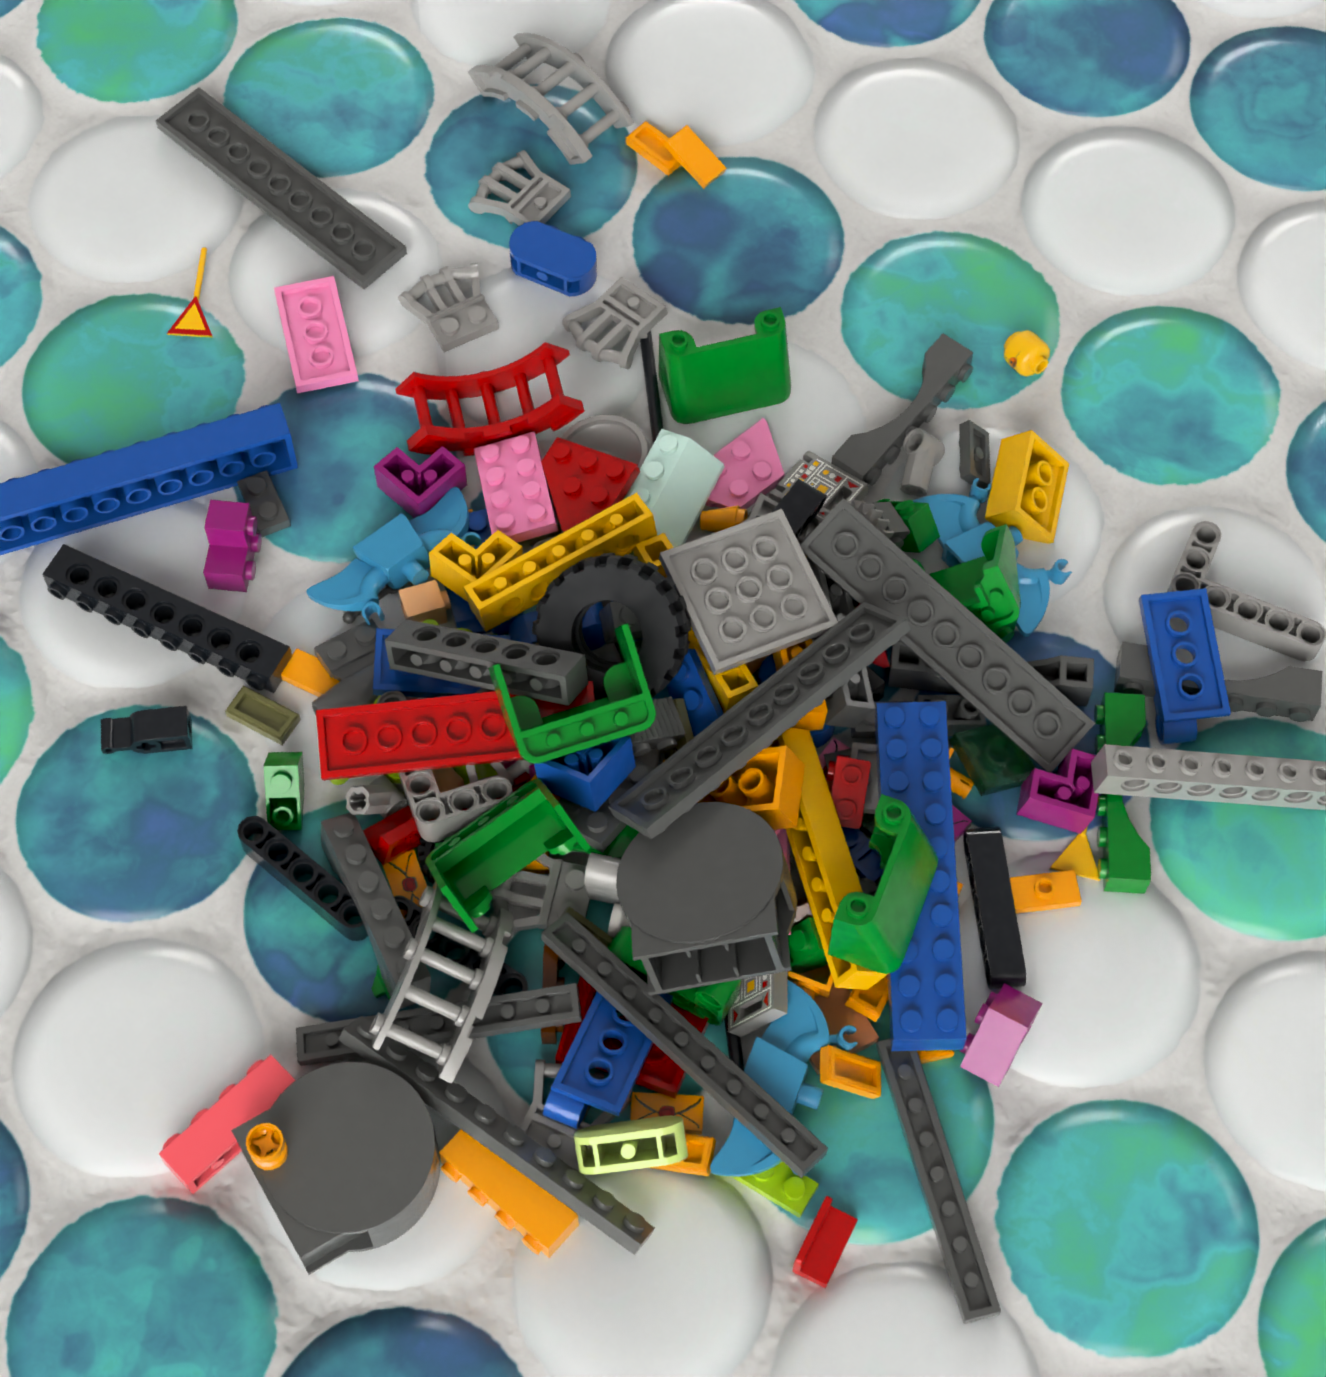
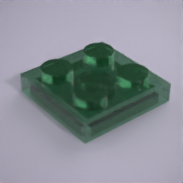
M993 724L955 733L949 740L981 796L1021 786L1035 768L1030 757Z

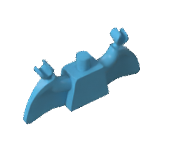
M979 478L973 480L969 497L958 494H937L913 500V502L929 504L940 534L937 540L943 549L941 559L949 567L985 556L981 548L982 537L990 529L996 528L991 522L980 524L977 519V513L981 507L980 503L987 501L991 489V483L985 489L977 487ZM1010 526L1009 530L1014 538L1015 546L1023 541L1022 534L1015 526ZM1015 547V551H1016V561H1017L1019 552H1018L1017 548ZM1058 559L1052 568L1047 571L1044 568L1029 569L1017 562L1021 607L1016 626L1023 636H1030L1045 615L1050 595L1049 580L1061 585L1071 575L1072 571H1061L1068 564L1067 560Z
M458 487L451 488L434 507L414 519L408 521L403 513L399 514L353 546L358 559L355 558L337 575L309 587L306 591L308 597L314 602L331 609L362 611V616L368 625H371L369 617L373 613H378L380 620L383 621L385 615L379 606L378 598L380 591L386 585L392 589H399L409 581L413 585L425 583L429 577V573L426 570L430 567L429 552L450 533H453L469 545L477 547L481 545V537L477 533L468 532L469 511Z
M788 980V1014L772 1021L761 1038L756 1037L744 1072L792 1116L797 1103L817 1110L824 1089L805 1083L808 1075V1065L806 1063L815 1052L820 1051V1048L827 1045H836L839 1049L850 1051L858 1042H846L843 1034H854L857 1029L854 1026L848 1025L844 1026L837 1034L829 1035L826 1019L819 1006L803 989ZM734 1117L731 1133L711 1162L710 1170L713 1174L720 1176H749L767 1171L780 1164L782 1160Z

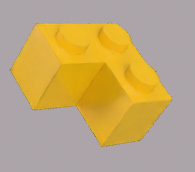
M499 530L494 532L477 549H474L459 537L450 533L429 552L431 576L468 602L463 587L523 555V547Z

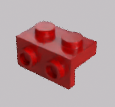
M837 754L836 761L829 760L826 781L833 782L831 797L841 826L860 829L871 762Z

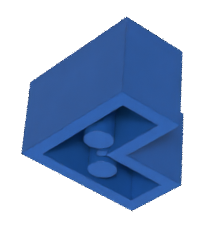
M624 736L556 759L534 764L537 779H541L552 794L596 812L633 771L636 764L631 737Z

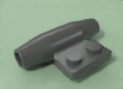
M373 619L369 620L371 625L364 622L314 647L316 657L329 676L340 681L312 702L315 715L316 710L373 704L379 695H373L376 628H378Z

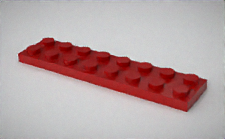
M588 681V685L569 706L533 699L538 706L541 718L595 701L593 681ZM496 691L316 710L320 769L323 781L523 760L505 722ZM509 694V695H510V698L519 696V695Z

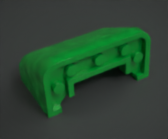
M781 307L762 311L756 316L754 320L756 334L700 347H696L693 337L686 331L674 330L659 334L658 377L670 414L675 421L681 424H692L780 404L789 398L791 393V376L786 322Z
M1007 524L990 529L983 535L981 548L985 556L929 574L990 630L1013 623L1019 617L1021 607L1015 542ZM911 558L915 563H917V564L925 571L924 567L922 566V564H921L919 561H917V560Z
M881 794L875 810V824L868 848L876 849L881 857L880 869H883L884 872L875 896L862 892H852L843 897L834 917L828 955L879 973L888 974L898 970L903 963L937 869L938 856L909 807L898 799Z

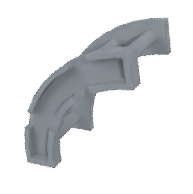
M516 34L514 39L519 47L495 66L476 65L468 71L483 97H495L504 101L507 98H511L516 101V107L535 121L539 118L549 128L547 135L558 146L570 165L585 163L593 157L588 149V144L610 126L614 125L615 128H622L634 124L627 105L619 101L606 83L584 62L579 54L572 53L553 40L537 34ZM523 58H527V60L519 67H517L514 71L509 70L518 62H520ZM542 63L549 64L558 69L537 86H530L522 80ZM568 76L584 88L561 107H554L544 97L545 94ZM593 98L606 115L584 133L578 134L567 121V117L589 99Z
M435 881L433 887L427 885L422 893L419 905L423 907L415 939L411 938L402 955V958L407 959L384 1013L378 1012L369 1033L373 1034L372 1048L378 1051L387 1036L435 1058V1063L438 1064L439 1078L452 1084L473 1042L469 1036L473 1030L472 1024L475 1017L480 1020L483 1019L498 981L508 947L502 945L504 935L507 937L511 935L513 913L500 907L496 917L491 915L488 918L482 915L478 918H473L478 929L482 930V935H485L484 939L437 917V912L440 910L463 921L448 899L442 896V891ZM433 930L478 951V956L482 957L479 969L472 970L425 948L431 931ZM419 962L467 983L468 988L472 991L466 1006L462 1004L459 1007L411 985ZM404 998L454 1020L453 1024L457 1027L449 1044L444 1042L443 1045H440L393 1023Z

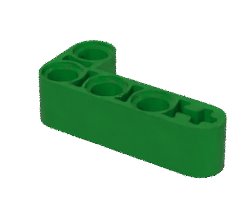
M621 926L607 948L648 984L647 972L642 960H633L631 928ZM741 979L667 992V994L673 996L672 1003L700 1019L707 1017L709 1018L708 1023L719 1026L739 996Z

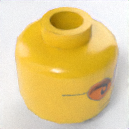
M1029 330L1018 331L1008 337L1004 344V359L1019 375L1028 377L1040 374L1048 366L1050 348L1034 332Z

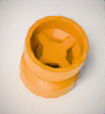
M261 1123L249 1131L246 1137V1147L253 1163L263 1170L279 1168L288 1156V1147L281 1130L271 1123Z

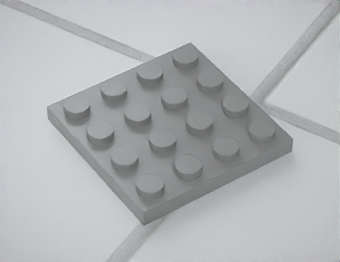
M782 509L660 552L659 560L667 577L669 576L676 584L673 588L678 596L683 595L687 605L684 609L686 617L690 618L691 628L714 675L820 636L838 623Z

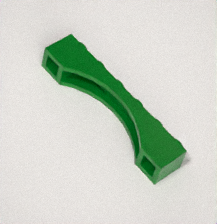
M1104 693L1101 704H1096L1094 709L1095 725L1100 727V735L1097 734L1095 737L1096 755L1105 744L1134 746L1140 740L1146 726L1145 695ZM1098 795L1096 815L1102 816V827H1098L1097 847H1102L1103 858L1098 860L1097 875L1098 879H1103V891L1145 894L1151 882L1150 848L1138 835L1129 820L1122 795Z

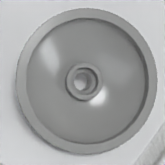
M597 415L583 419L571 426L561 437L562 439L635 463L639 469L649 453L647 440L641 429L630 420L615 415Z

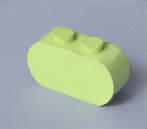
M667 1115L593 1125L580 1129L573 1134L578 1169L582 1174L595 1175L664 1166L680 1162L688 1157L684 1122L680 1116Z

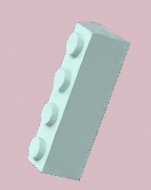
M661 429L640 468L639 475L624 499L637 493L654 516L657 535L665 533L674 548L685 544L725 466L691 438Z

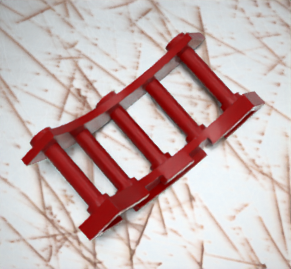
M544 342L536 350L515 362L477 374L434 376L413 372L395 389L398 395L414 398L420 429L407 440L409 451L432 455L443 446L448 451H463L464 456L475 455L474 448L533 431L535 434L551 428L554 432L570 423L585 410L581 400L564 395L556 365L570 355L569 350ZM545 373L552 399L534 409L528 381ZM516 386L523 415L501 422L494 393ZM482 396L489 425L466 428L459 399ZM427 399L447 401L453 428L434 426L432 424Z

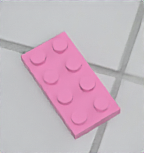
M334 276L275 287V296L297 394L359 381Z
M534 431L474 448L491 534L499 530L518 543L559 531L547 479L541 463L542 458L538 440Z

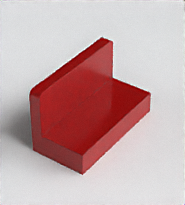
M409 805L363 830L373 854L383 865L420 845L421 836Z
M827 1195L800 1248L792 1272L824 1288L827 1287L858 1221L857 1218L832 1207L833 1198Z

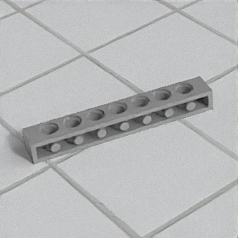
M1105 744L1091 761L1094 793L1326 810V761Z

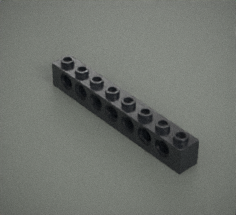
M65 544L62 545L42 574L48 587L47 590L54 597L60 600L67 598L75 602L78 607L86 612L92 613L95 611L100 613L112 624H124L143 638L150 636L160 641L164 647L171 651H177L178 649L185 652L197 663H209L217 667L222 674L228 677H234L235 675L245 680L249 686L256 690L262 691L265 689L274 693L282 682L281 673L292 658L290 646ZM87 580L83 584H78L81 581ZM110 593H115L113 596L105 597ZM137 606H143L138 610H133ZM171 618L169 622L160 623L164 619ZM200 631V633L195 636H188L192 632ZM222 644H229L226 648L217 649ZM257 657L253 662H245L248 658Z

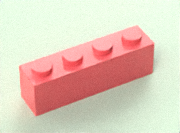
M272 1055L268 1056L264 1061L262 1059L256 1061L248 1069L247 1076L237 1085L231 1084L225 1088L219 1096V1101L210 1109L205 1108L198 1112L191 1120V1125L184 1132L174 1134L164 1143L163 1150L159 1153L161 1159L192 1194L197 1192L241 1152V1148L231 1130L269 1110L286 1088L296 1081Z

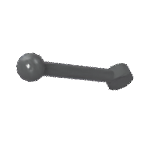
M386 585V588L380 591L378 598L380 600L389 593L395 594L399 589H392ZM362 611L345 612L343 614V621L347 624L353 623L356 616L362 613Z

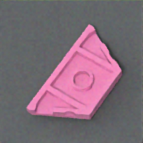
M764 418L713 455L725 467L705 505L718 508L739 505L740 509H747L755 503L760 493L766 495L783 479L784 471L767 421Z

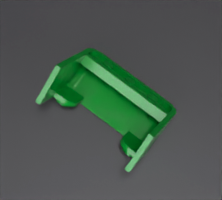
M624 624L614 629L625 662L612 666L606 671L603 677V686L607 697L541 718L537 704L530 697L516 696L510 698L500 664L488 668L505 722L520 756L525 761L532 764L543 763L646 730L653 724L656 710L629 624Z
M534 779L521 786L436 847L427 856L425 863L442 893L471 932L474 933L478 930V927L473 918L482 916L490 909V902L493 898L492 890L547 851L553 855H565L571 852L578 843L585 852L591 847L541 779Z

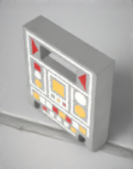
M807 451L803 455V460L800 459L776 485V489L769 493V498L779 503L798 479L826 494L827 498L821 510L812 521L816 524V528L818 526L817 522L825 518L824 512H831L826 508L842 490L843 498L846 501H862L868 494V484L818 455Z
M788 971L741 979L739 996L728 1012L729 1033L743 1037L788 1014ZM762 1000L761 1009L755 1012L746 1009Z

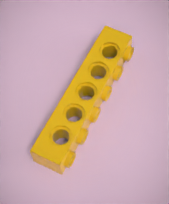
M637 493L627 497L464 586L470 609L486 632L538 604L539 600L544 597L549 584L566 569L579 561L591 556H600L604 553H615V555L624 556L635 550V544L657 536L654 516Z

